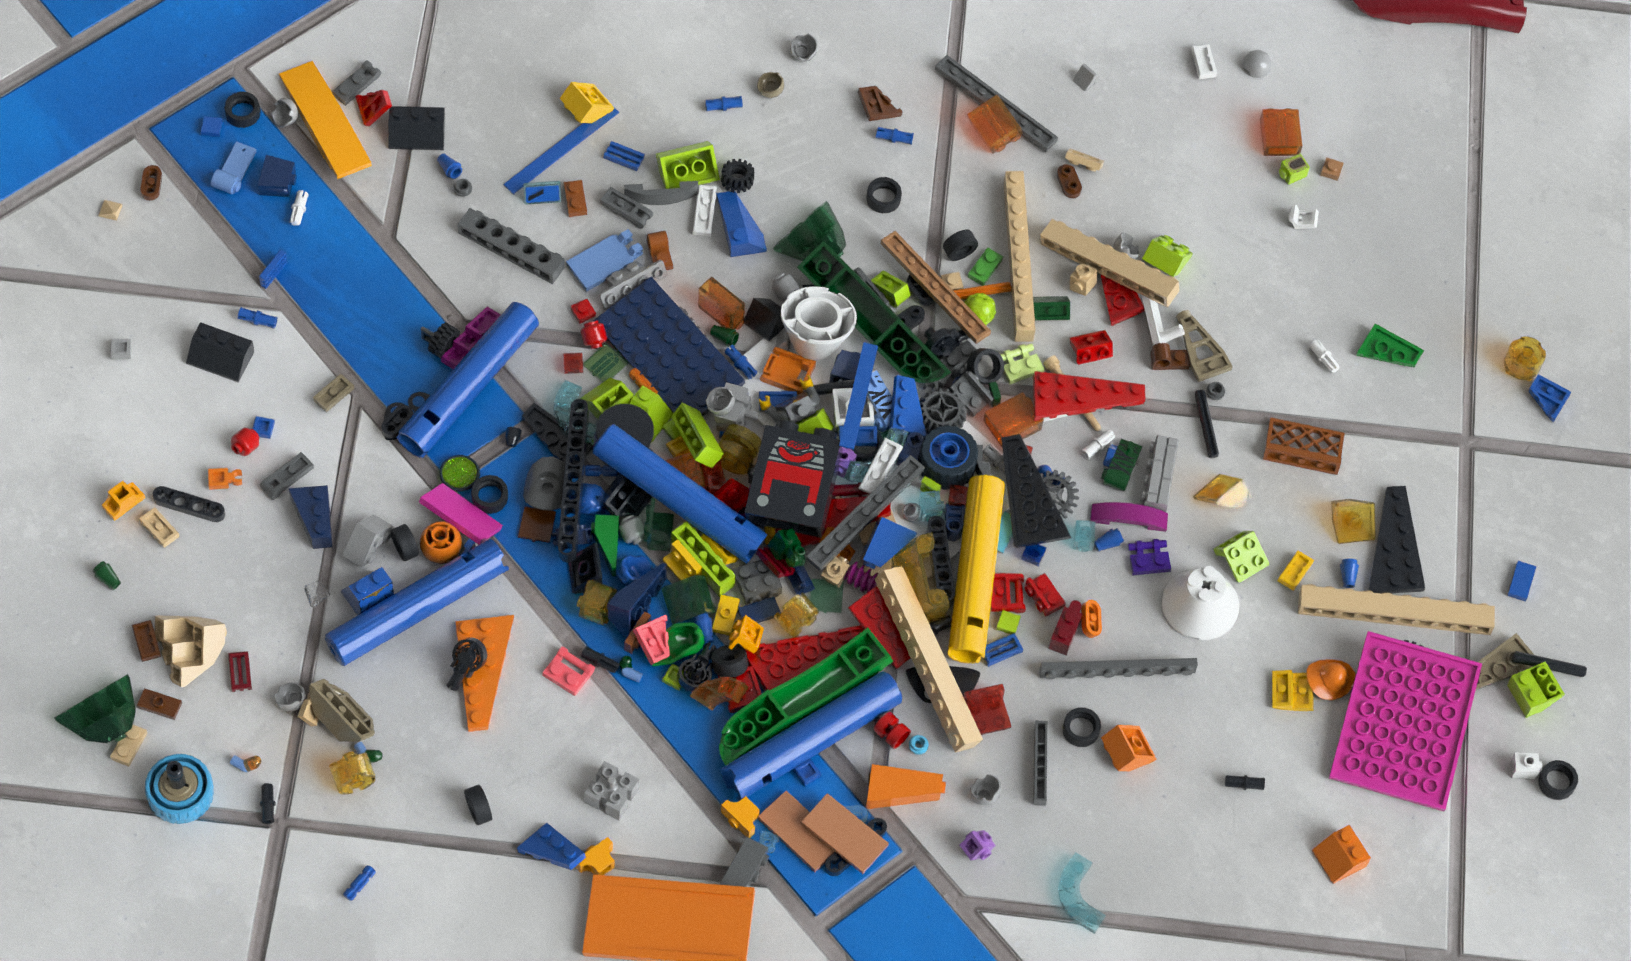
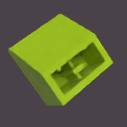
M1161 235L1152 239L1142 259L1170 276H1177L1193 253L1189 251L1187 246L1183 244L1178 245L1173 242L1174 239L1168 235Z
M608 378L580 399L587 402L590 412L599 419L601 414L608 408L618 404H629L634 394L622 381Z
M1546 661L1512 675L1507 684L1526 718L1544 711L1565 695Z

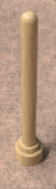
M1055 355L1044 361L1043 365L1048 371L1064 375L1060 369V361ZM1091 412L1083 413L1093 429L1099 431L1101 426Z

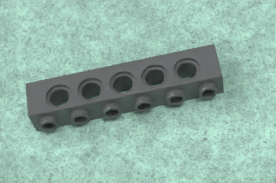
M469 208L458 223V234L551 284L556 281L565 268L564 258L560 254L553 253L544 245L536 244L529 237L522 236L512 228L501 225L497 220L486 217L481 211Z

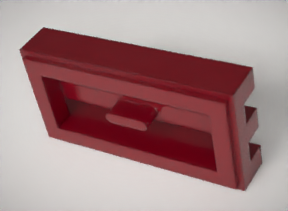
M764 547L763 550L761 548L757 550L756 555L777 578L793 575L795 569L789 567L785 559L776 560L770 548Z
M248 651L228 653L232 692H236V690L244 691V689L252 690ZM244 656L247 677L246 684H243V673L241 663V657ZM237 657L238 685L235 684L233 658Z

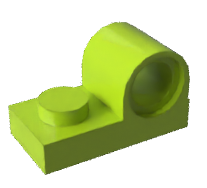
M884 270L871 279L873 284L879 291L884 293L885 298L894 308L911 296L907 283Z

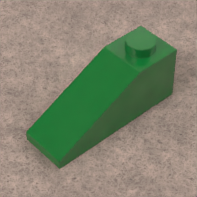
M596 515L595 522H591V533H595V542L611 575L616 576L619 516Z

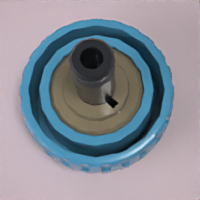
M174 754L164 757L152 766L145 780V794L151 810L157 817L172 824H183L195 821L209 809L213 801L214 785L207 766L201 760L191 755Z

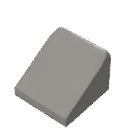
M1082 64L1073 81L1081 89L1087 91L1095 85L1096 73L1086 64Z
M784 327L777 335L775 347L789 351L791 341Z

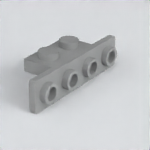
M658 260L646 268L638 261L632 262L627 267L613 272L609 277L605 278L610 288L599 293L603 308L607 310L650 277L656 282L666 277L668 274L664 262Z

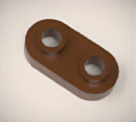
M1069 164L1061 165L1057 171V179L1064 195L1072 199L1079 197L1082 185L1074 167Z
M156 165L147 166L142 175L141 195L149 201L157 199L161 190L162 172Z

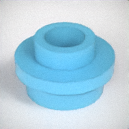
M916 735L910 739L909 749L914 754H924L928 750L929 743L924 736ZM919 743L922 745V747L918 748L915 746V744Z

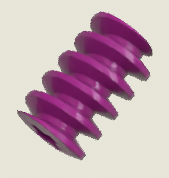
M858 561L850 566L843 580L847 579L849 585L854 583V588L860 587V591L863 593L869 592L877 586L875 578L878 576V573L876 572L871 576L872 569L864 572L865 565L858 568Z

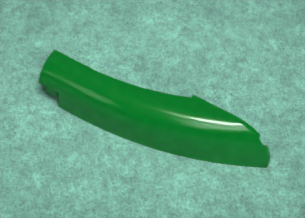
M869 628L865 629L821 662L789 681L765 691L735 713L727 721L721 732L719 751L725 766L875 676L891 664L893 660L890 654Z

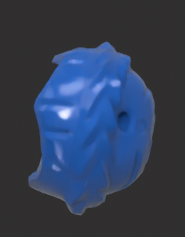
M588 483L583 484L581 514L594 515L605 507L603 504L605 491L601 486ZM570 496L569 499H575L576 496Z
M629 555L619 560L616 566V573L621 582L627 586L653 568L645 556Z

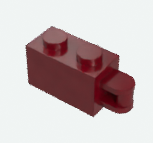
M1073 600L1068 608L1064 606L1048 649L1067 656L1083 614L1080 613L1082 605L1079 601Z

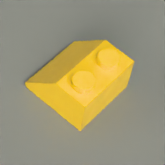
M571 82L559 98L564 103V107L572 112L575 120L579 123L592 124L614 110L613 105L594 84Z

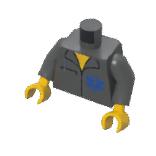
M807 375V381H802L800 378V383L806 391L776 406H771L770 397L766 395V401L759 399L761 410H767L766 412L775 422L785 420L796 423L816 413L814 408L819 405L820 398L813 387L811 377Z

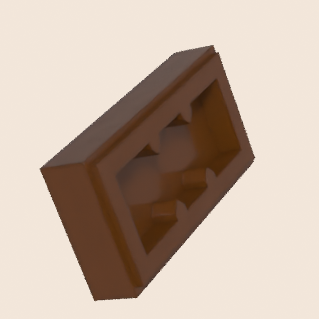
M148 620L132 625L142 662L161 657L152 621Z
M144 688L137 708L175 720L182 705V700Z

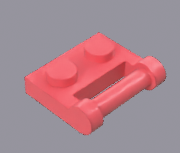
M562 646L543 671V676L576 696L593 674L595 666L583 662ZM563 658L583 670L584 673L580 675L561 661Z

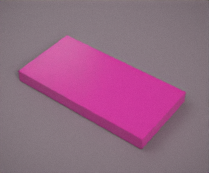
M443 483L421 496L419 500L420 504L444 521L455 526L457 530L478 545L498 533L503 526Z

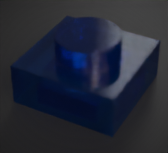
M1039 544L1026 546L1021 559L1039 567L1047 547Z

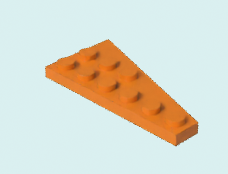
M514 615L455 621L458 642L469 637L476 638L484 644L487 650V660L484 666L475 671L471 678L464 677L462 680L468 732L488 730L507 645L511 635V628L514 622ZM469 642L463 643L460 648Z

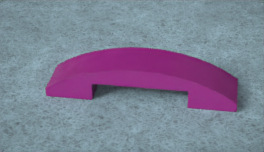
M1121 502L1092 504L1090 523L1109 525L1110 522L1148 526L1147 530L1167 531L1168 513L1162 510Z

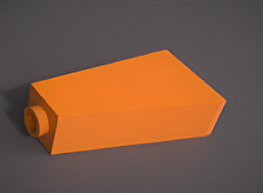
M872 764L866 809L940 800L941 793L945 794L946 782L942 781L943 774Z

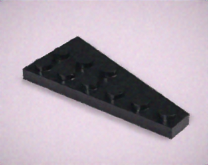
M1017 434L1001 437L1014 547L1021 548L1071 539L1072 537L1022 436Z
M1406 486L1387 487L1368 591L1380 594L1422 592L1425 590V583Z

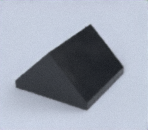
M753 298L743 323L766 340L771 341L784 328L781 320V306L771 299Z
M593 543L579 551L576 559L568 563L572 593L574 594L603 590L598 545Z

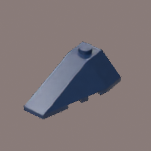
M665 563L660 564L618 591L613 598L609 599L607 603L608 618L626 639L643 612L648 613L652 597H657L667 579Z

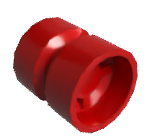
M892 712L886 713L873 729L881 738L885 737L886 743L893 749L902 745L911 733V730L904 723L899 724V719Z

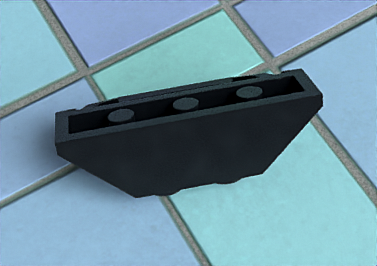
M619 473L606 489L603 504L615 516H639L653 497Z

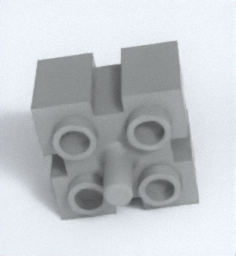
M726 382L725 388L732 391L735 397V405L732 411L726 415H714L715 422H717L716 430L739 437L740 431H744L746 426L744 418L757 420L759 413L751 411V396H749L748 388Z
M604 761L596 773V782L592 780L585 791L584 801L598 810L601 806L604 807L607 815L620 821L627 809V799L632 801L639 789V778L627 772L622 776L618 774L617 767Z

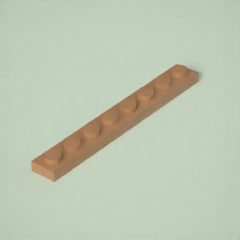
M896 231L881 239L880 244L975 344L991 334V330Z

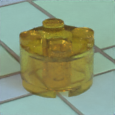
M1524 336L1512 341L1504 358L1506 373L1520 380H1532L1538 375L1545 361V349L1543 350L1541 343L1532 337Z
M589 580L586 584L584 595L580 596L577 601V607H580L579 617L600 625L607 624L610 620L608 618L607 603L618 590Z
M801 592V595L797 594L782 606L783 612L781 614L777 612L774 615V619L789 636L794 638L801 634V628L806 624L809 627L817 620L816 616L819 614V610Z
M348 752L343 755V759L329 765L340 794H352L353 789L359 788L360 791L364 790L376 781V776L367 753L355 754L354 752Z

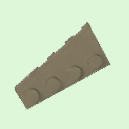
M1517 633L1478 661L1482 663L1476 690L1533 667L1512 662V654L1515 651L1534 655Z

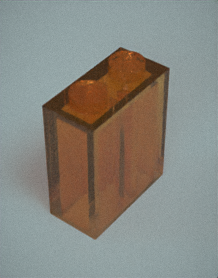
M995 95L967 114L969 122L992 154L1002 151L1010 142H1016L1023 134L1021 127L998 95Z
M1291 108L1262 109L1260 126L1264 156H1295L1300 154L1303 145L1299 110Z
M712 276L699 287L698 307L722 327L739 330L743 326L745 303Z
M1023 392L987 410L984 413L983 422L1001 447V437L1020 434L1025 439L1042 430L1044 421L1043 418L1034 421L1033 402Z

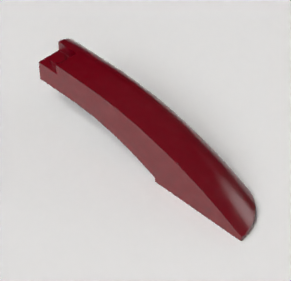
M1353 0L1358 5L1357 9L1378 19L1408 25L1412 23L1469 24L1518 34L1524 25L1527 7H1524V0Z

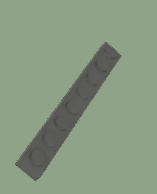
M946 55L935 65L937 72L1045 152L1058 141V137L950 56Z
M910 455L806 556V560L819 571L824 569L924 471L925 467Z
M1197 658L1041 662L1039 674L1040 678L1055 679L1056 677H1065L1066 679H1073L1075 677L1094 678L1095 676L1111 678L1118 675H1123L1124 677H1132L1134 675L1149 677L1154 674H1162L1163 676L1173 674L1191 675L1196 672L1198 662Z

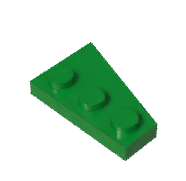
M1374 324L1356 356L1415 368L1424 350L1385 328Z

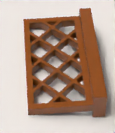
M1270 417L1263 460L1338 475L1345 433ZM1273 425L1281 426L1284 430L1277 432ZM1292 430H1300L1302 434L1295 436ZM1287 433L1292 439L1285 441L1281 436ZM1316 433L1320 438L1314 440L1310 434ZM1306 437L1310 442L1305 446L1300 441V439ZM1335 437L1340 439L1339 442L1333 444L1328 438ZM1277 438L1281 444L1270 443V441ZM1325 441L1329 447L1322 449L1318 443ZM1295 442L1300 448H1293L1289 445ZM1314 446L1318 452H1312L1308 449ZM1333 450L1337 457L1328 455L1327 452Z

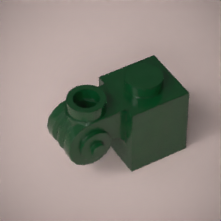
M794 529L778 530L768 543V547L775 559H786L789 567L803 566L806 562L805 549L801 547V542Z

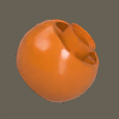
M438 521L431 523L422 531L419 544L423 555L428 560L443 564L457 557L462 547V538L455 526L448 522ZM437 537H444L442 540L436 539Z

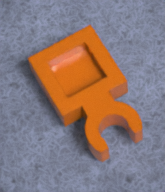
M228 468L208 469L209 490L228 489L229 483L236 486L242 485V479H235L236 476H242V470L236 469L228 473Z

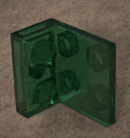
M651 498V505L646 507L644 542H647V550L670 552L674 514L655 512L654 498Z
M694 575L662 587V593L672 624L686 621L701 614L710 615L716 613L705 576Z

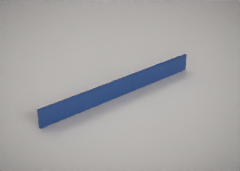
M614 107L613 111L592 124L582 123L504 183V186L511 193L515 194L615 117L619 111Z
M863 342L839 446L853 450L855 448L878 349L877 345Z

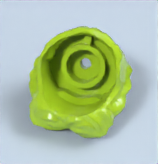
M975 293L964 301L986 326L996 314L994 299L984 293Z

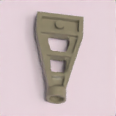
M1184 310L1178 313L1176 319L1184 329L1183 339L1185 348L1187 349L1190 368L1197 381L1201 382L1231 371L1233 366L1225 351L1191 315L1190 311ZM1197 330L1203 339L1192 342L1189 332ZM1205 345L1213 352V356L1199 360L1196 348Z

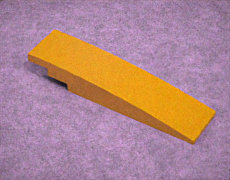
M310 61L279 73L323 159L326 160L330 169L333 170L337 179L372 166L351 124L314 62Z

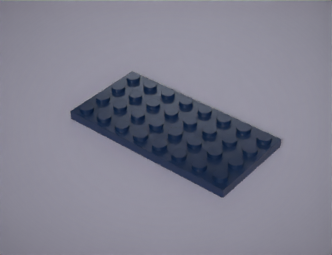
M652 277L593 320L604 325L607 340L633 369L637 368L641 372L640 375L643 374L652 384L651 387H655L658 391L657 394L673 413L681 403H685L699 410L703 416L709 412L706 399L710 391L717 387H725L726 382L738 386L745 384L744 378Z

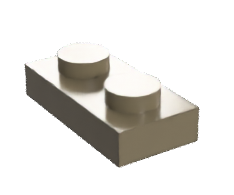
M340 374L313 397V401L327 413L354 390V385Z

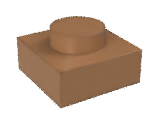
M1326 157L1320 176L1338 181L1344 163Z

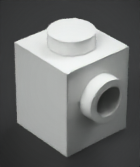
M1515 752L1511 759L1512 778L1536 779L1542 771V761H1539V754Z

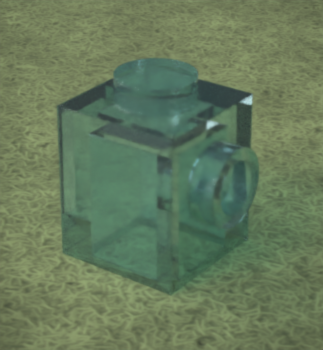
M939 491L920 492L919 506L921 507L922 522H928L929 518L935 515L941 517L942 513H945L944 501L940 500Z
M1076 520L1073 549L1081 552L1093 551L1095 522Z

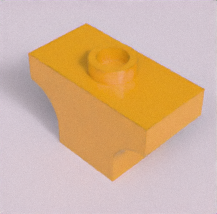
M121 481L108 491V498L102 504V508L115 521L144 500L145 495L133 482L126 484L124 481Z
M746 796L739 802L726 800L721 804V813L728 819L729 824L734 829L740 830L746 837L751 838L755 834L753 822L758 819L760 809Z
M609 837L595 846L591 845L585 850L586 858L576 866L580 873L589 871L595 875H605L615 868V860L610 855L613 850V842Z

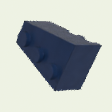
M328 485L289 488L290 500L297 511V515L302 522L312 548L333 547Z

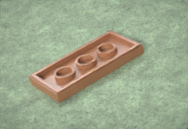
M785 791L758 816V820L812 871L816 872L835 851L801 824L810 812L788 791Z
M828 793L801 822L806 829L862 874L889 846L886 840Z

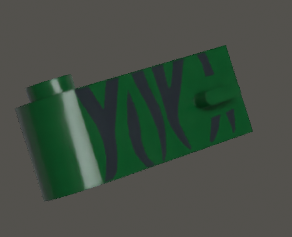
M1121 439L1109 468H1104L1101 479L1104 480L1103 484L1125 492L1143 446Z

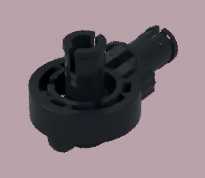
M930 327L924 334L928 339L925 345L938 359L950 355L960 345V342L970 339L962 329L957 331L955 328L950 330L942 328L935 331L933 327Z
M469 637L459 641L454 646L452 651L453 662L450 666L455 668L446 686L448 688L452 686L451 690L458 691L464 677L471 678L475 671L484 666L487 660V650L480 640ZM469 642L460 648L463 643Z
M706 643L696 660L697 655L693 654L691 659L685 660L680 665L677 680L686 692H701L708 687L713 664L710 663L708 666V663L711 660L712 653L717 649L714 644L709 650L711 643Z

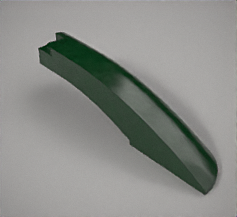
M825 241L797 266L816 287L829 288V292L837 295L840 293L852 303L857 317L855 328L870 344L878 346L877 351L902 376L913 378L918 383H932L945 378L951 373L918 336Z

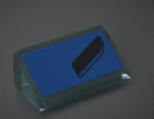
M560 181L523 184L524 203L526 205L561 202Z

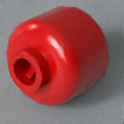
M598 321L585 323L584 327L580 330L583 344L591 346V349L603 347L602 343L607 340L605 327L602 323H598Z
M242 428L231 437L233 452L241 456L251 454L259 446V435L251 428Z

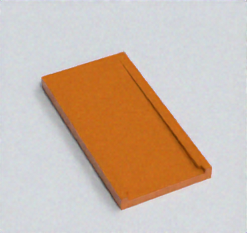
M593 874L582 953L588 957L635 961H747L755 889L754 887Z

